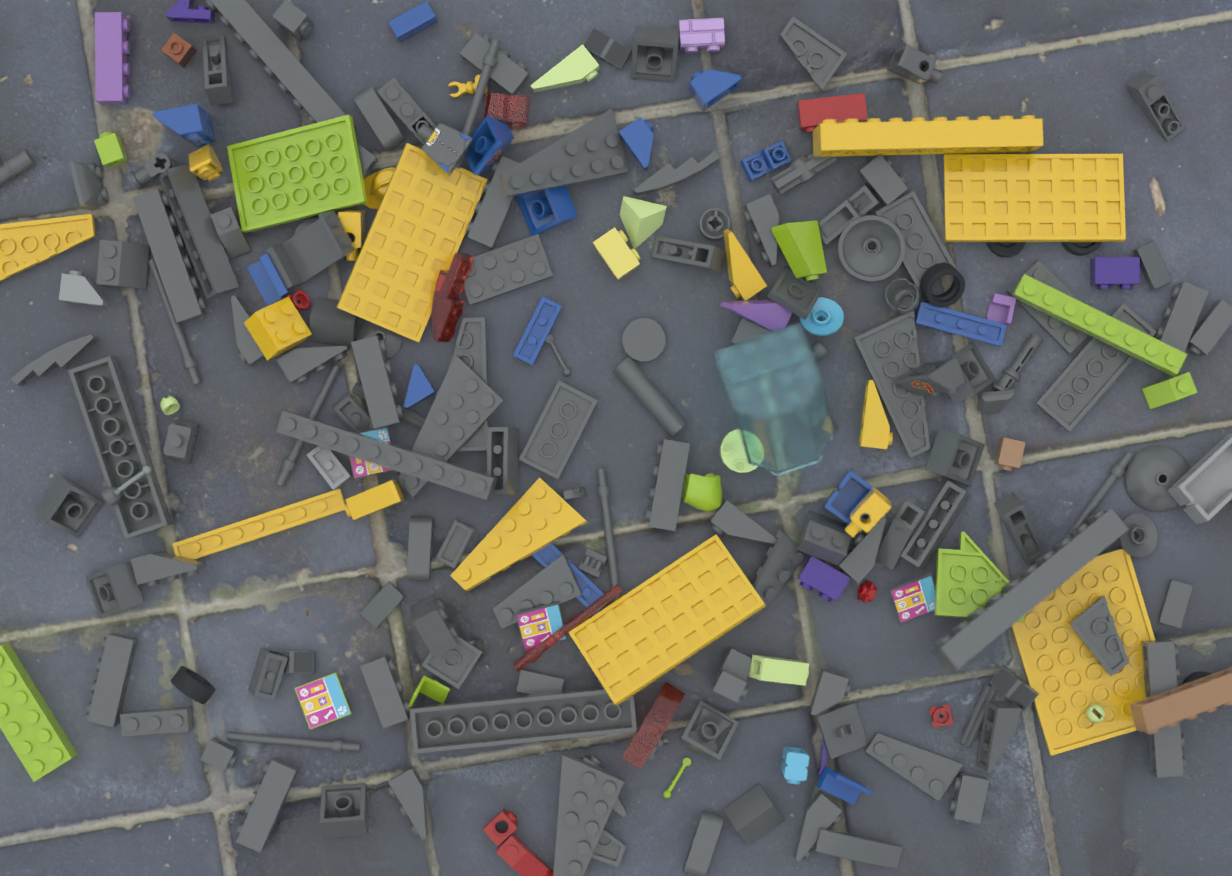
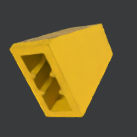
M398 480L388 481L345 499L347 504L344 505L348 517L352 516L353 520L405 501L400 485L397 483Z

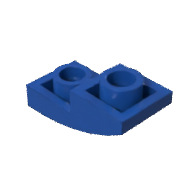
M783 141L755 155L743 159L740 163L749 182L791 162L792 159Z

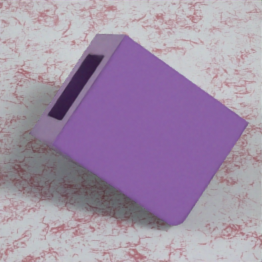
M996 293L992 294L986 319L1010 325L1016 298Z

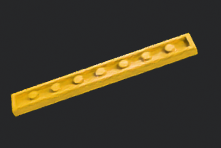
M339 488L172 543L176 556L195 560L344 511L346 502L342 490Z

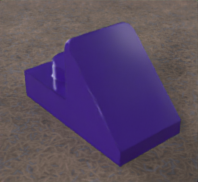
M179 0L166 12V17L171 22L215 24V14L208 7L196 6L193 9L194 0Z

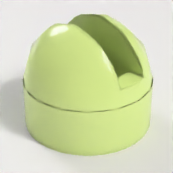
M168 396L167 399L164 397L160 402L161 409L165 415H172L180 408L177 399L172 396Z
M1092 704L1087 708L1086 716L1090 721L1098 723L1104 719L1105 710L1100 705ZM1095 709L1101 715L1100 718L1091 711Z

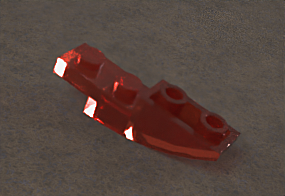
M455 253L449 270H440L432 303V330L434 340L437 342H450L455 333L457 321L463 313L465 301L458 297L464 289L465 279L472 268L474 257L469 254Z
M667 682L664 684L621 759L641 770L663 735L685 693Z

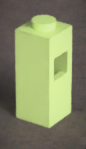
M760 655L752 656L749 677L762 681L806 686L809 676V663Z

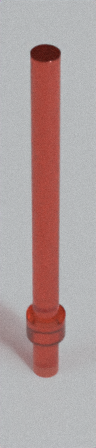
M618 584L538 646L535 648L531 647L526 651L525 656L513 664L514 668L520 671L531 661L534 663L538 660L544 651L623 591Z

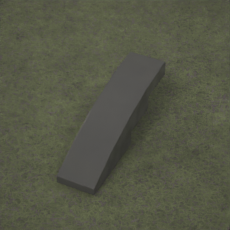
M715 150L699 163L691 157L675 170L668 163L636 187L634 193L638 196L682 183L700 174L718 162L721 157Z
M90 334L56 347L29 363L14 375L11 380L16 385L23 386L35 374L39 377H46L58 365L61 368L67 369L99 338Z
M823 828L819 829L814 848L817 852L891 868H898L903 849L902 846L864 836L859 837L844 832L839 833Z

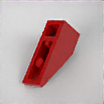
M514 832L496 849V853L522 876H553L554 871Z

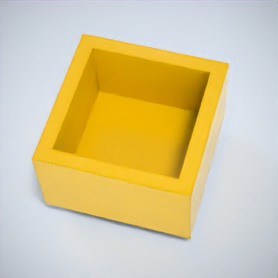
M289 296L256 311L244 322L267 361L300 345L312 335Z

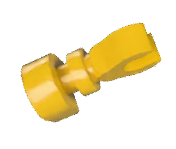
M481 74L475 77V83L472 81H467V84L451 82L448 86L459 87V91L456 94L449 95L453 98H460L466 93L474 94ZM486 86V89H485L484 94H488V88H487V86Z

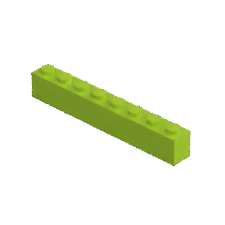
M1026 274L1021 276L1011 297H1015L1017 300L1171 376L1178 374L1187 356L1186 353Z

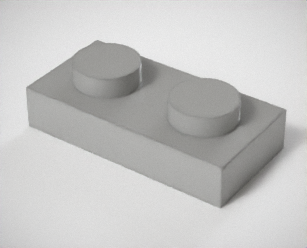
M317 446L307 454V457L333 490H336L351 478L350 474L330 449Z

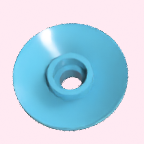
M819 297L806 320L801 317L799 319L802 326L808 332L819 336H826L835 333L841 328L844 314L841 307L835 301Z

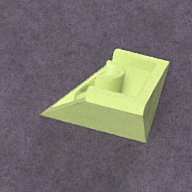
M623 196L620 217L634 249L663 225L667 206Z

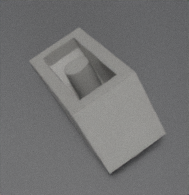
M70 270L69 274H62L59 292L60 301L108 307V301L90 278L83 276V272Z

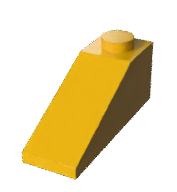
M726 229L723 232L729 281L733 285L730 289L736 298L740 297L746 301L767 287L733 232Z
M867 380L858 446L886 450L888 445L891 446L893 432H890V426L874 381Z

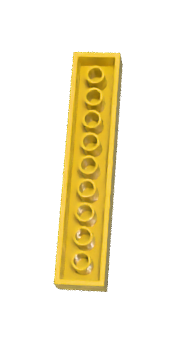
M1034 115L1022 116L1021 119H1013V116H1001L999 120H991V116H981L977 118L978 120H969V117H956L955 121H947V117L933 118V121H925V118L918 117L903 122V118H891L889 122H881L879 118L867 119V122H858V119H846L845 123H836L835 119L823 120V123H820L813 130V157L879 156L880 154L882 156L1028 153L1043 146L1042 119H1035Z

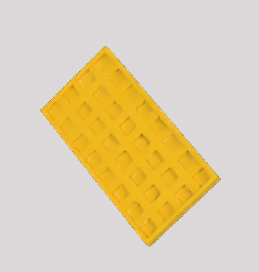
M406 143L337 304V308L419 342L464 238L468 224L472 219L476 205L481 198L487 179L463 168H455L449 176L422 149Z
M944 154L945 242H1124L1126 240L1123 154Z
M715 534L568 633L617 706L766 607V605L717 534Z

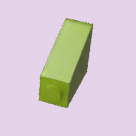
M818 220L785 223L771 228L796 279L805 278L806 281L819 279L820 274L827 273Z

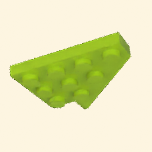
M963 531L959 533V550L937 549L934 616L969 618L968 615L975 609L987 606L985 601L999 592L1003 593L1004 591L1001 588L1009 582ZM1025 615L1016 622H1024Z

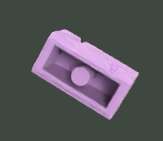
M724 18L679 20L680 50H685V53H697L698 49H707V52L720 51V48L725 46Z

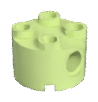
M736 429L729 432L723 438L720 445V457L723 464L728 469L737 473H746L756 469L762 463L765 456V446L761 437L749 429Z

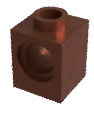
M175 33L171 35L161 49L166 56L183 68L186 67L197 51L191 44Z

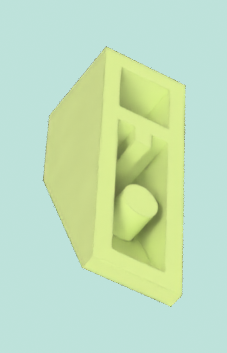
M582 44L530 85L531 90L536 93L583 83L586 79L589 82L599 74L597 72L599 64Z

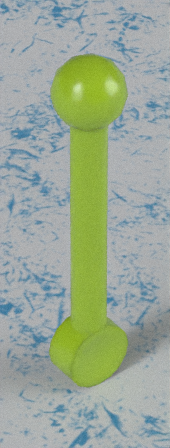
M683 758L681 768L669 788L663 792L664 798L668 799L671 797V791L686 766L691 764L690 758Z

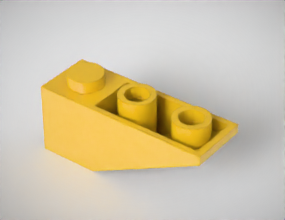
M209 144L188 154L191 172L204 181H213L220 177L219 173L224 171L213 147Z

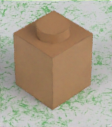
M1005 437L1000 438L994 464H999V469L1013 472V468H1020L1026 442Z

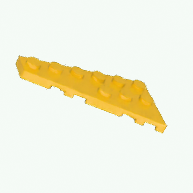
M85 214L0 224V281L96 237L94 215Z
M539 477L450 576L464 590L469 591L489 580L491 576L508 569L512 564L519 560L522 561L548 546L557 538L567 535L576 527L588 523V521Z

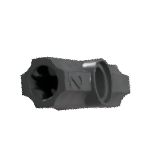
M813 153L809 156L805 155L790 164L789 168L773 176L770 180L779 195H782L798 184H804L811 180L818 172L834 164L837 159L832 156L813 157Z

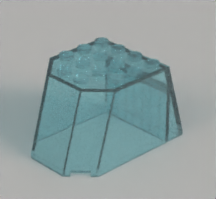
M797 323L714 351L713 368L748 463L769 470L772 474L779 476L820 462L829 441L834 436L823 380L801 324Z

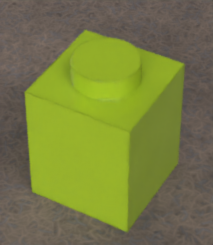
M105 132L99 135L100 138L94 140L103 166L110 168L129 161L122 140L116 133Z

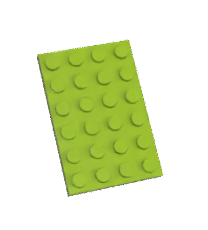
M351 115L227 146L241 230L244 233L368 203Z

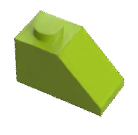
M1190 372L1181 373L1142 388L1149 409L1198 393Z

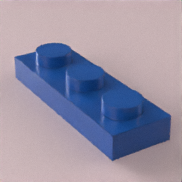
M542 296L513 354L514 357L532 366L534 365L562 309L561 305Z

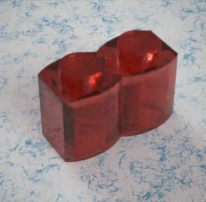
M486 92L483 120L488 115L504 124H510V128L523 129V126H528L531 99L529 96Z

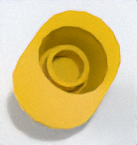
M394 167L385 168L364 179L368 202L364 204L365 206L372 209L379 208L394 173Z

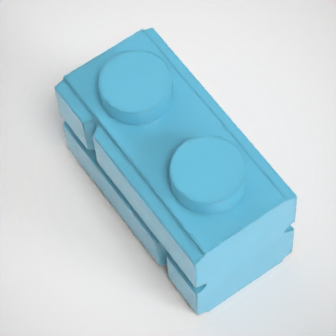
M784 747L781 772L787 783L800 784L801 781L807 780L808 769L806 767L809 764V755L804 748Z

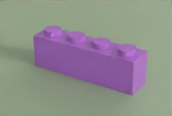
M95 12L96 102L101 105L127 104V98L131 96L130 85H127V76H130V64L127 63V54H130V43L127 41L130 22L122 12Z

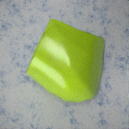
M713 473L706 474L705 476L686 474L682 501L705 512L720 508L723 504L721 476L714 475Z

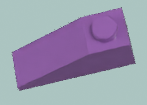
M768 300L722 302L720 305L734 314L781 336L793 313L775 301L771 302Z

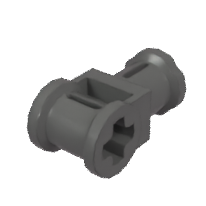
M158 153L150 161L143 164L144 167L135 172L131 171L129 174L137 188L141 189L144 184L152 179H158V176L165 170L175 167V162L172 157ZM161 160L167 161V162L164 164V166H165L164 169L161 168V167H159V166L162 165Z

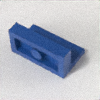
M426 1L388 23L399 43L437 23L438 20Z
M267 253L259 257L260 261L248 266L247 269L266 305L269 306L285 298L287 295H291L289 289H286Z
M827 766L816 784V787L853 805L861 791L869 795L872 793L862 783Z

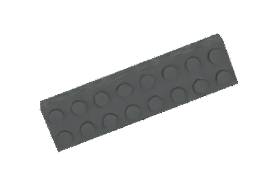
M108 356L68 370L107 488H119L141 472L144 466L151 467L150 474H144L120 492L121 498L114 505L124 538L132 539L172 525L173 523L117 357Z

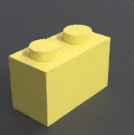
M614 227L595 240L593 245L616 279L620 280L640 266L638 260L641 258L634 248L630 250L626 242L629 240L622 230L617 231Z

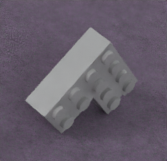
M1232 433L1227 434L1167 490L1180 506H1186L1183 510L1195 524L1209 521L1229 501L1232 502Z

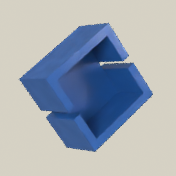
M847 470L836 485L839 489L838 492L833 490L822 507L849 525L852 521L850 513L873 486L852 471ZM864 513L861 515V518L868 519L870 515Z

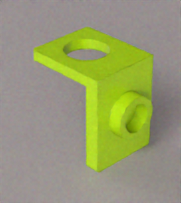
M423 676L408 706L412 707L419 692L440 703H444L450 688L436 680Z

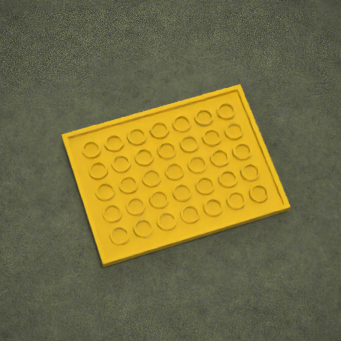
M1123 548L1094 557L1027 612L1024 622H1015L1011 626L1028 685L1039 693L1033 702L1047 749L1051 756L1136 731L1129 704L1146 698L1142 641H1153L1155 637L1131 557ZM1101 596L1106 598L1116 631L1129 661L1127 665L1113 676L1106 672L1068 624ZM1097 704L1105 710V717L1101 722L1095 723L1087 718L1086 710L1090 705ZM1093 709L1091 712L1100 718L1101 715Z

